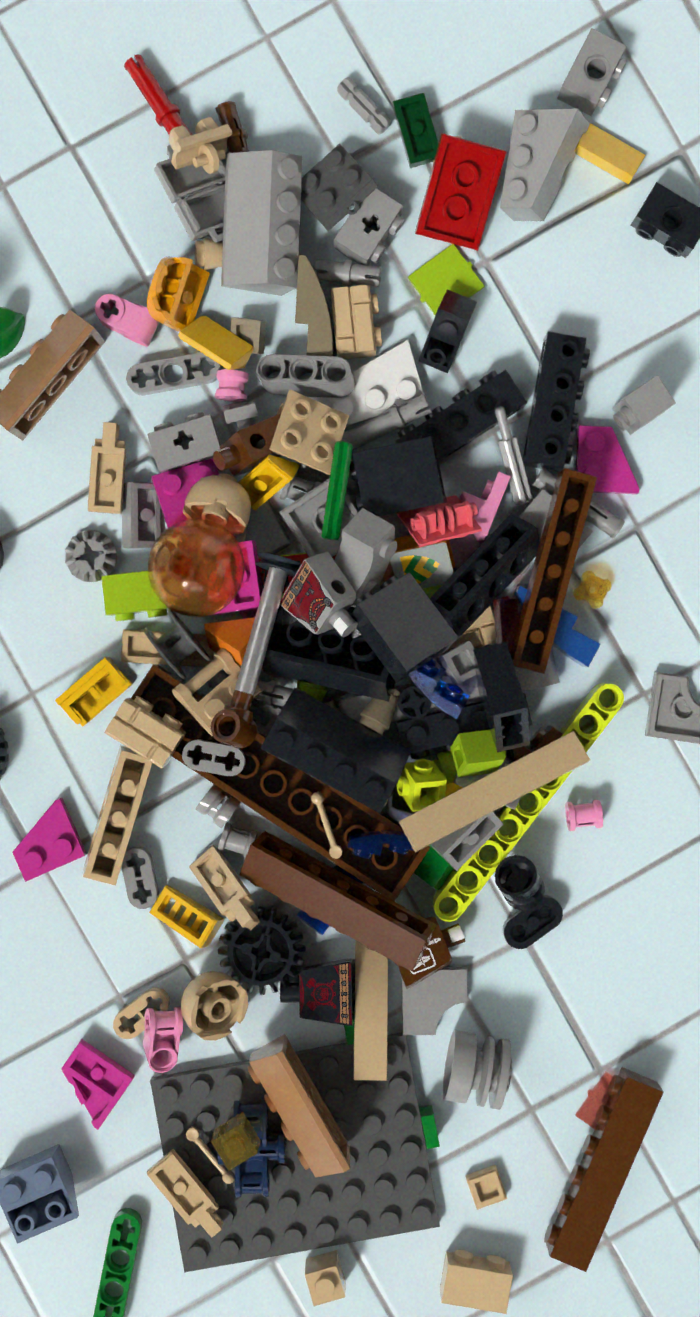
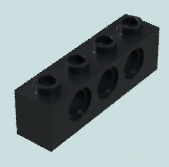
M494 370L479 380L481 386L472 392L466 388L452 398L454 403L444 410L441 406L431 410V414L424 416L427 420L417 427L412 423L397 433L399 439L395 441V444L420 439L428 431L435 432L440 438V443L436 446L439 462H441L498 425L495 414L497 407H504L506 416L509 418L523 409L527 401L507 370L499 374ZM482 396L491 398L494 402V409L491 411L481 410L477 405V399ZM454 414H461L466 418L467 426L463 429H456L450 424L449 418Z
M513 513L499 525L429 598L458 636L455 641L462 636L536 557L540 543L538 528Z

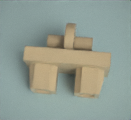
M212 117L201 119L196 125V134L190 135L183 125L172 128L168 141L173 149L171 163L176 170L189 165H194L195 168L202 166L209 174L219 170V160L225 159L227 139L232 135V130L228 124L219 127Z

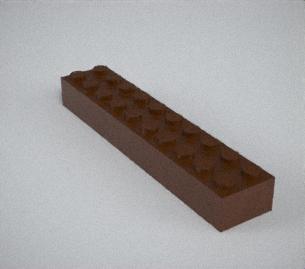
M153 664L131 699L135 700L136 696H139L154 705L152 712L163 718L166 713L182 723L180 729L186 732L172 757L184 764L182 751L189 742L195 739L219 741L211 736L173 695L172 690L180 683L184 685L186 682L159 664ZM198 690L192 694L197 702L206 696ZM236 724L234 725V727H233V729H232V734L234 733V731H235V729H236ZM257 731L254 741L249 746L240 748L246 756V764L239 774L224 776L193 770L394 902L430 849L429 845L415 852L402 827L393 822L388 815L382 811L381 813L376 812L261 749L266 736ZM197 745L195 750L189 751V756L194 757V763L199 764V761L204 758L212 760V754L203 753L202 746ZM232 751L226 757L217 756L216 761L225 762L227 764L226 769L232 770L234 765L240 764V760L235 758V752ZM315 792H321L324 795L323 805L337 845L342 848L340 858L334 859L329 854L331 847L317 805L311 801V796Z

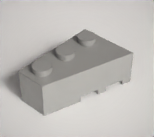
M578 108L515 110L500 208L513 221L545 220L562 184L560 181L568 163H572L576 155L574 150L582 133L586 134L590 125Z

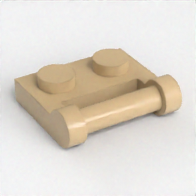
M223 648L214 654V659L184 685L180 683L172 690L175 698L211 736H213L211 722L219 711L224 710L225 705L230 706L241 669L234 662L229 652ZM223 669L229 676L197 702L192 694ZM256 686L253 700L257 698L262 691L258 686Z

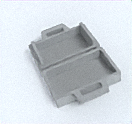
M168 145L167 155H169V159L157 163L154 171L171 203H176L174 209L191 241L208 235L212 237L214 242L222 241L223 233L217 235L216 232L223 230L226 168L222 161L219 160V170L211 174L207 173L202 166L195 168L194 165L176 170L171 163L173 149L171 145Z

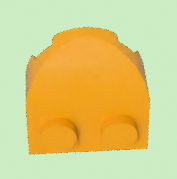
M168 256L161 259L155 270L147 297V309L151 317L178 332L183 330L195 320L210 273L193 264V260L190 258Z

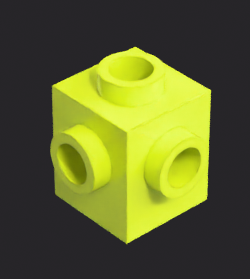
M419 759L405 764L397 782V791L404 798L412 812L420 811L445 798L447 779L433 760Z

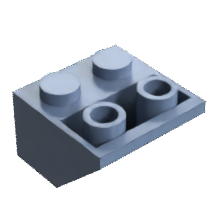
M59 1144L0 1169V1205L17 1244L79 1216L72 1172Z

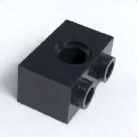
M656 182L630 226L634 227L636 233L647 240L654 239L664 245L663 248L669 254L686 258L700 239V207ZM669 217L673 219L676 223V229L665 227L663 218Z

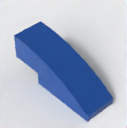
M518 586L514 591V595L522 608L527 589ZM562 608L553 646L579 665L589 667L601 644L572 629L578 617Z

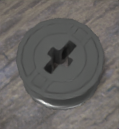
M168 609L170 617L176 624L159 638L148 628L143 630L169 666L183 680H186L187 676L179 665L181 661L196 650L207 661H210L211 658L184 622L173 610Z

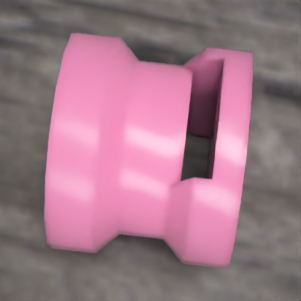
M228 369L218 370L216 378L219 381V388L216 390L215 398L232 402L247 401V395L244 391L245 384L249 381V373Z

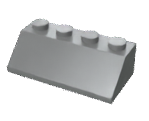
M275 150L236 152L226 155L222 287L279 296L297 289L302 156Z

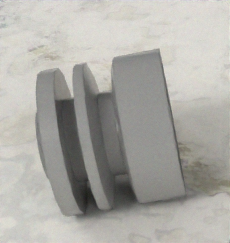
M454 1030L450 1038L445 1062L443 1100L465 1104L472 1089L476 1090L477 1106L484 1107L489 1094L490 1108L500 1110L511 1081L512 1059L510 1040L499 1039L495 1050L494 1037L488 1036L484 1041L482 1050H478L476 1034Z

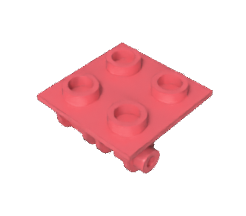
M457 495L446 497L447 503L396 514L418 546L423 547L481 532L482 528L473 517L478 514L476 504L474 502L469 503L468 501L461 502Z

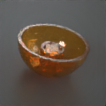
M207 519L183 520L168 527L154 542L148 558L149 581L158 599L172 611L188 617L210 616L224 609L237 595L244 577L243 553L236 538L222 525Z

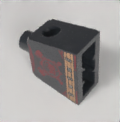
M342 959L301 967L299 970V982H290L288 986L280 983V1003L299 1002V1015L303 1019L352 1026V959Z

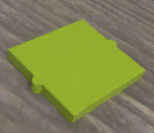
M454 244L408 276V280L421 296L420 302L426 303L434 315H436L447 289L471 298L485 287L472 270V263L464 259Z

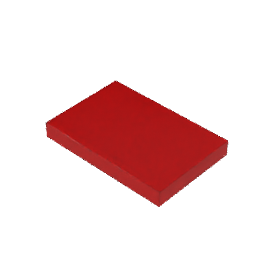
M442 133L415 234L478 251L507 151Z

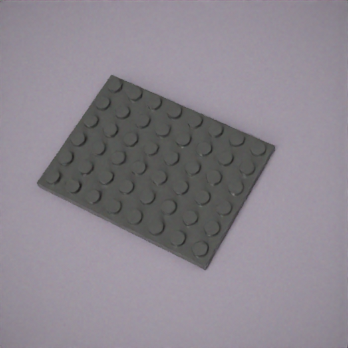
M403 1032L387 1035V1081L354 1080V1044L347 1045V1042L295 1051L350 1146V1169L344 1173L315 1178L310 1168L305 1170L297 1155V1152L300 1150L295 1141H289L285 1136V1163H279L278 1160H268L270 1172L269 1197H264L262 1193L242 1194L241 1197H235V1180L231 1184H226L222 1179L220 1171L195 1141H189L186 1138V1132L190 1127L198 1128L199 1137L218 1158V1134H224L225 1137H235L233 1124L234 1101L240 1100L241 1104H254L265 1100L264 1095L267 1093L261 1082L256 1084L248 1071L249 1060L151 1078L150 1084L163 1156L172 1149L177 1152L214 1197L215 1202L219 1206L216 1213L224 1222L222 1230L211 1238L201 1224L196 1228L191 1223L188 1225L173 1207L184 1273L440 1227L406 1035H403ZM268 1107V1136H278L280 1132H283L281 1128L283 1120L277 1111L273 1113ZM225 1161L223 1166L235 1174V1161Z

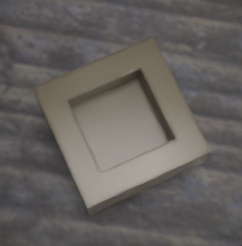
M231 317L230 332L254 347L253 354H264L266 320Z

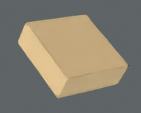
M496 1165L465 1175L477 1210L507 1199Z

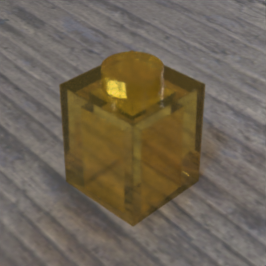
M242 1112L215 1128L211 1143L228 1171L258 1153L260 1139Z

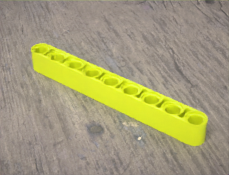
M600 683L593 687L560 730L563 734L561 737L574 731L585 752H587L622 707L624 702L622 690L618 686L608 683ZM608 688L613 692L614 700L610 706L604 707L599 701V695L604 689ZM591 715L594 720V727L591 731L584 733L580 730L579 721L583 716ZM572 771L530 792L535 796V803L530 809L520 808L519 803L516 810L507 806L502 808L497 817L501 822L505 819L514 820L516 824L514 832L509 835H503L498 829L457 871L453 869L442 887L436 891L433 897L432 904L435 913L441 920L452 922L464 913L496 871L500 862L507 857ZM485 845H492L496 849L495 856L488 861L480 859V849ZM465 871H472L476 874V880L470 886H463L459 883V877ZM446 897H452L457 901L456 907L449 912H444L439 908L440 901Z

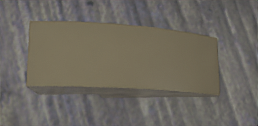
M299 255L295 323L308 324L306 355L333 356L331 315L324 290L306 255Z

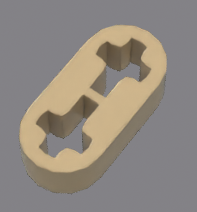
M159 987L150 988L122 1008L113 1021L115 1033L120 1038L132 1039L145 1030L144 1008L149 1004L150 996L154 1000L157 998L162 999L159 1006L161 1010L159 1011H167L170 1005V997L164 989ZM136 1014L140 1016L133 1025L134 1030L131 1027H126L125 1029L122 1027L123 1016L128 1019Z

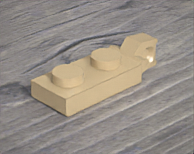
M103 422L102 439H95V445L92 446L88 496L89 512L122 514L127 449H125V441L119 440L120 425L117 423Z
M212 845L189 868L221 915L226 916L232 922L237 919L243 928L246 927L251 931L260 923L256 914L250 908L255 903L251 898L252 895L221 851L218 850V847Z
M174 1149L148 1169V1177L188 1225L191 1223L196 1228L201 1224L211 1238L222 1230L224 1222L216 1213L219 1206L215 1202L214 1197Z

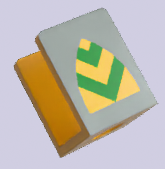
M411 535L395 538L394 541L397 542V549L390 561L394 576L396 575L398 579L410 572L420 587L424 589L444 584L454 573L455 561L449 540L419 547Z

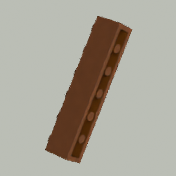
M566 468L558 473L510 652L514 667L545 674L595 488L596 476Z
M266 831L250 844L239 874L253 885L276 895L280 900L306 912L310 917L319 919L335 928L339 933L355 939L366 948L380 953L398 966L405 967L410 971L414 970L423 957L437 926L435 923Z
M621 1067L618 1076L614 1075L609 1083L608 1093L610 1095L608 1100L597 1111L595 1117L596 1128L593 1135L589 1134L584 1141L582 1148L583 1158L580 1165L575 1164L570 1175L571 1186L568 1193H563L557 1206V1213L559 1214L555 1223H550L547 1227L544 1242L551 1258L584 1272L589 1267L664 1093L657 1081Z

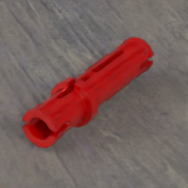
M140 54L134 55L136 63L132 57L125 62L124 68L128 71L156 114L155 120L158 125L163 126L169 136L172 128L182 125L186 127L190 135H193L180 117V109L176 104L170 102L144 62L143 57Z

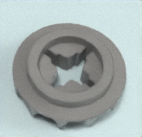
M83 531L72 537L65 548V563L72 575L85 582L101 581V576L110 575L117 563V550L113 541L99 531ZM86 543H88L92 551L104 552V554L94 558V570L89 561L78 560V558L87 553Z

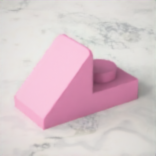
M498 472L495 481L488 479L481 498L466 492L461 493L459 498L461 502H474L477 506L478 514L473 517L482 528L481 532L473 533L477 542H484L511 476Z

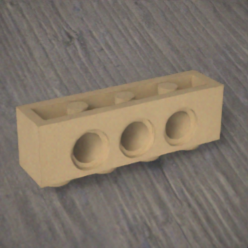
M123 745L119 747L83 868L84 878L115 886L152 766V762Z

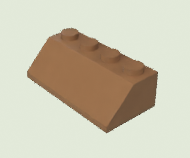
M71 310L65 315H59L51 325L52 331L45 340L40 339L34 344L30 351V358L24 365L19 364L15 367L9 376L11 381L3 390L0 389V425L22 441L105 343L104 339L91 324Z
M284 1034L252 1052L248 1071L256 1084L261 1082L267 1093L264 1095V1098L273 1113L276 1111L279 1113L283 1120L281 1123L283 1133L289 1141L294 1140L300 1151L297 1152V1155L305 1170L310 1168L315 1178L348 1171L350 1169V1146L287 1036Z

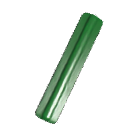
M336 441L334 445L321 535L326 540L336 541L340 537L353 445L349 442Z

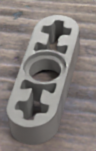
M201 352L135 364L128 370L126 381L134 393L150 395L213 383L217 380L216 374L218 370H221V365ZM203 360H208L210 365H215V368L210 369V375L204 376L202 371L192 372L195 378L189 380V370L185 363L191 362L192 369L201 367ZM171 365H178L183 369V376L178 382H169L165 378V371ZM159 368L158 374L163 383L162 385L157 386L156 379L147 380L145 382L146 387L143 388L138 383H134V379L139 377V372L142 371L146 376L150 377L155 376L154 369Z

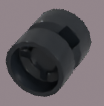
M514 855L505 858L497 866L494 875L495 883L511 907L524 911L539 905L544 897L545 887L541 876L531 860L525 856Z

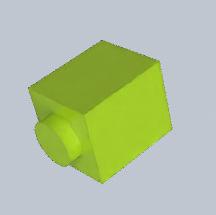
M490 730L459 733L450 747L458 778L491 774L499 769L506 758V751H496Z

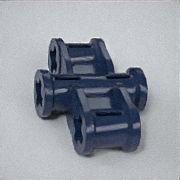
M235 1100L233 1108L235 1137H225L224 1134H218V1165H224L225 1161H235V1197H241L242 1194L262 1193L264 1197H269L270 1172L268 1160H278L279 1163H285V1134L280 1132L278 1136H268V1105L265 1100L254 1104H241L240 1100Z

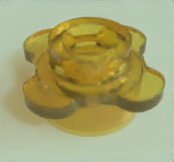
M586 571L582 574V582L578 588L574 589L573 595L576 600H584L590 603L592 608L597 609L603 605V598L611 590V582L608 579L595 576L592 571ZM590 587L595 588L594 593H591L589 591Z

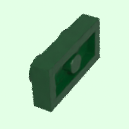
M420 93L393 101L392 107L409 167L413 168L433 162L439 143L425 94Z

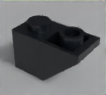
M447 289L418 360L419 362L445 373L449 372L477 301Z

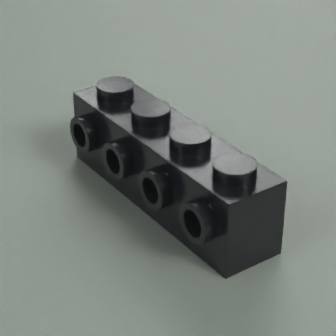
M548 331L543 339L523 452L525 466L540 469L546 468V470L560 472L565 464H570L573 445H568L570 432L575 433L579 413H574L576 400H581L584 390V381L579 380L581 368H587L590 356V349L585 348L587 338Z
M523 693L524 698H525V701H526V704H527V708H528V722H529V726H532L533 724H532V720H531V716H530V711H529V707H528V703H527V699H526V694ZM482 701L426 714L420 719L408 718L395 721L400 744L412 751L410 754L411 759L429 756V749L442 747L443 752L451 751L450 747L459 733L490 730Z

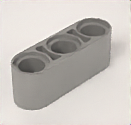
M270 354L262 357L256 367L263 387L268 393L273 395L287 396L290 389L309 397L341 398L349 395L355 386L351 367L341 357ZM272 372H280L277 377L268 378ZM305 373H313L308 379H299ZM337 374L345 375L339 381L331 380Z

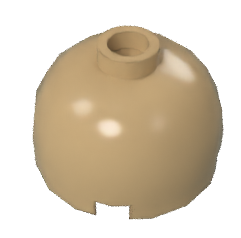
M221 473L201 478L190 488L185 499L183 514L188 520L203 529L207 523L216 526L214 533L237 535L244 532L249 522L251 502L249 494L237 482L235 477Z
M210 971L198 975L189 982L181 998V1011L185 1022L194 1033L204 1040L216 1041L227 1037L232 1033L230 1028L234 1026L236 1021L238 1023L243 1021L248 1008V994L242 986L237 987L238 981L224 972Z

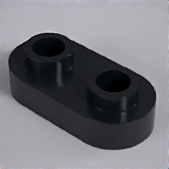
M544 895L542 901L536 907L530 910H519L514 913L503 925V936L506 942L516 949H524L535 943L560 924L563 917L561 905L555 898ZM543 906L550 907V914L546 917H542L539 914ZM522 925L524 933L519 936L514 935L513 929L515 926Z

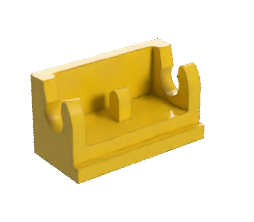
M104 657L55 701L77 725L80 723L83 727L133 684L110 657Z

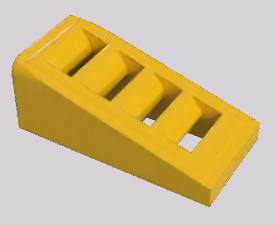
M165 885L149 912L199 948L208 947L224 922V919L218 914L169 885ZM171 898H173L176 902L169 914H167L164 910ZM182 906H185L186 910L180 920L175 919ZM195 913L198 916L190 928L187 924ZM204 921L208 922L203 933L200 934L198 931Z

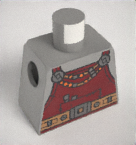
M324 552L304 559L282 596L280 605L313 634H321L335 628L342 637H346L358 625L348 613L349 608L357 598L356 592L328 552Z

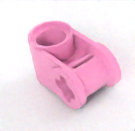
M113 294L101 296L95 304V313L103 326L135 343L146 347L149 346L159 322L151 317L147 307L131 303ZM115 306L118 311V315L111 314V316L108 318V316L105 313V310H112V308Z
M174 1007L173 1011H154L153 1008H147L145 1011L143 1038L146 1058L149 1067L153 1071L158 1073L168 1072L173 1069L178 1060L180 1037L183 1032L182 1011L180 1007Z

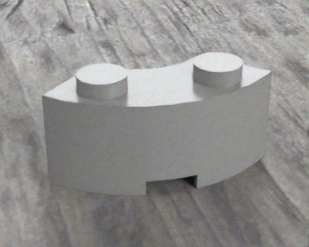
M364 508L342 529V541L339 552L334 560L355 590L357 597L355 601L369 591L373 595L380 591L379 584L386 572L391 557L397 549V542L394 541L395 526Z

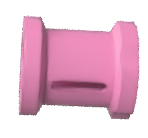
M597 799L593 800L592 803L573 805L572 802H566L565 815L569 831H575L576 827L586 826L603 828V812L600 800Z

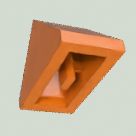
M255 617L204 624L209 648L214 652H218L221 648L225 649L241 668Z

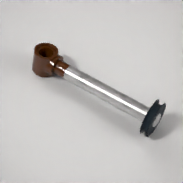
M258 553L261 561L255 563L258 567L268 570V574L230 706L225 705L224 710L219 711L211 722L213 737L221 743L236 748L249 746L256 737L257 727L253 720L254 713L250 712V707L287 576L294 577L301 566V563L268 553ZM236 724V729H235L234 733L232 734V729H233L234 725Z

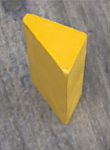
M591 123L586 134H582L574 150L578 156L628 185L646 156Z
M207 316L197 318L181 330L178 335L181 340L228 370L245 368L254 348L251 344Z
M268 455L240 479L238 483L249 494L251 508L254 511L257 510L294 478L300 465L286 459Z

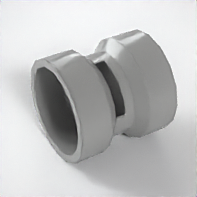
M213 784L196 807V810L203 815L208 814L211 816L213 823L222 828L241 802L234 797L226 796L221 788ZM222 804L221 808L218 810V805Z

